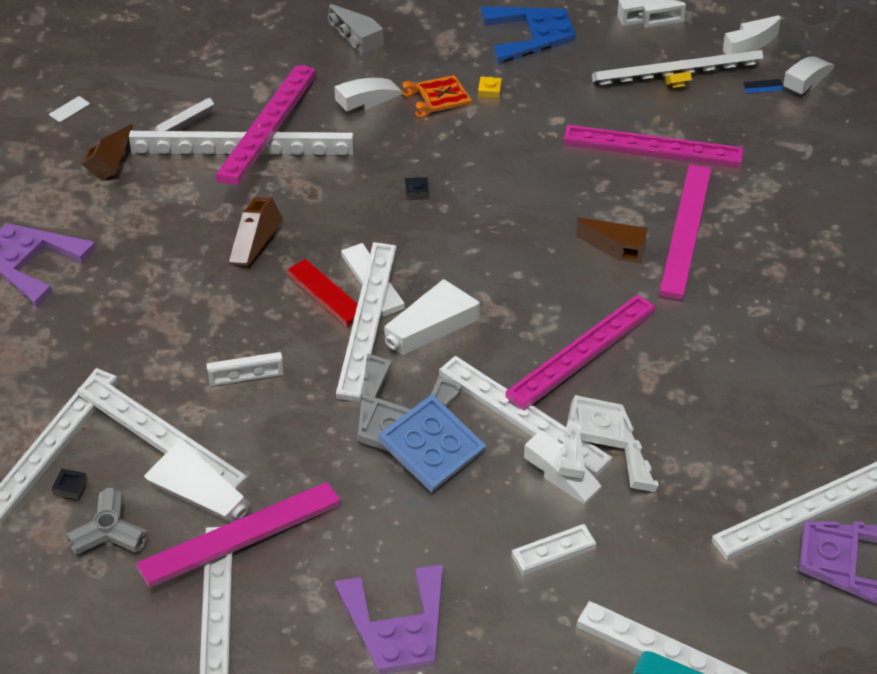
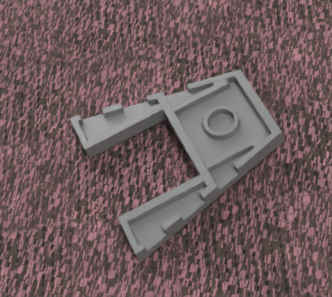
M368 353L357 441L388 451L377 440L379 433L411 409L376 398L390 369L391 361ZM438 377L431 395L433 394L447 408L460 393L462 384Z

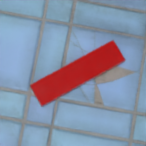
M303 259L287 269V276L343 325L349 327L353 324L358 303L307 259Z

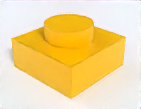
M691 72L670 74L664 77L665 85L672 84L673 88L684 87L686 82L692 80Z
M480 77L478 97L500 99L502 78Z

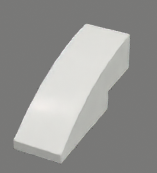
M619 0L617 16L622 26L642 23L644 28L684 22L686 4L676 0Z
M778 15L743 23L740 25V30L725 33L724 53L727 55L750 52L764 47L778 35L781 17Z
M807 57L785 72L783 86L803 94L808 88L812 90L834 68V64L818 57Z
M363 78L335 86V100L346 111L359 106L367 110L402 95V91L390 79Z
M540 430L525 444L524 458L542 469L546 480L585 505L601 490V485L586 467L582 478L557 474L562 445L543 430Z

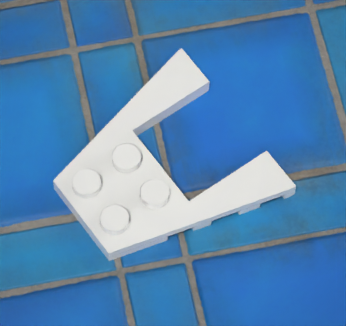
M575 395L571 402L557 474L576 478L583 477L585 464L582 440L625 449L630 488L655 492L659 486L657 480L653 481L650 474L652 468L648 460L643 459L640 452L642 446L639 440H635L632 431L634 429L623 405Z

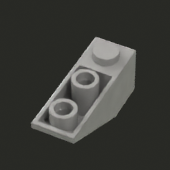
M333 4L329 5V23L335 26L340 34L346 37L351 45L357 48L361 54L384 46L383 28L373 18Z

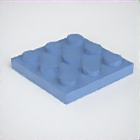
M433 394L379 433L377 438L430 492L437 489L480 455L486 448V445Z

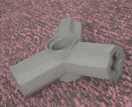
M105 488L102 492H99L97 514L94 517V521L66 533V538L74 554L78 555L101 543L107 545L115 543L135 553L137 551L141 552L144 548L148 532L121 519L123 500L121 491H117L115 488Z

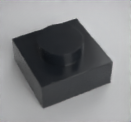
M428 177L405 178L406 200L429 199Z
M61 468L52 486L53 495L78 500L87 482L86 473Z

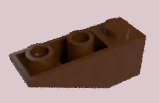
M130 124L101 139L88 149L82 166L102 181L110 175L114 176L120 169V160L126 154L124 149L130 142L129 133L132 131L133 125Z
M254 197L243 211L229 259L231 265L248 266L283 221V217L273 198Z
M578 217L576 232L578 238L619 261L642 264L647 237L646 227Z

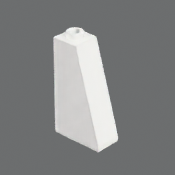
M443 279L384 326L385 343L390 349L405 355L480 319V302Z
M181 438L144 475L155 488L229 523L243 518L251 506L242 494Z

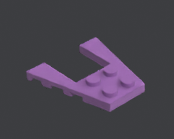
M6 223L0 229V274L9 285L15 286L23 297H28L35 307L52 293L51 286L20 272L19 270L44 246L80 263L96 249L95 242Z
M805 521L802 529L799 571L877 604V581L855 576L858 539L877 543V525H864V522H854L853 525H839V522Z
M442 564L415 568L424 614L370 622L362 577L334 581L335 590L339 593L346 612L349 613L353 620L354 627L358 635L361 636L378 674H390L435 666L443 574Z

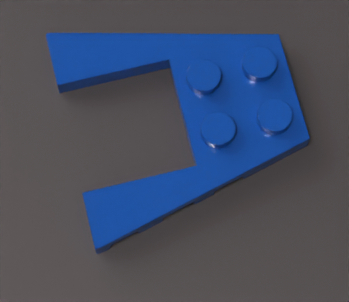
M481 6L480 13L485 26L526 21L532 40L494 45V54L498 65L503 64V60L509 58L513 60L522 58V54L533 51V54L541 52V48L550 45L551 48L575 41L576 34L566 9Z

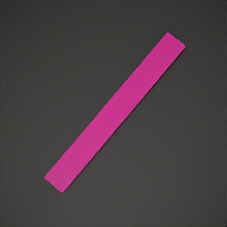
M567 125L563 145L735 168H741L744 149L743 147L574 125Z
M689 164L660 288V297L683 300L711 175L712 168Z
M637 294L506 391L505 397L524 411L654 314L656 306Z
M328 482L139 561L136 563L137 570L147 586L151 588L340 506L341 500Z

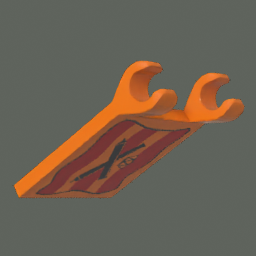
M455 75L418 83L405 81L402 84L403 88L407 89L402 90L404 97H411L419 92L425 101L416 103V108L420 110L415 111L418 118H424L432 112L472 104L471 98Z

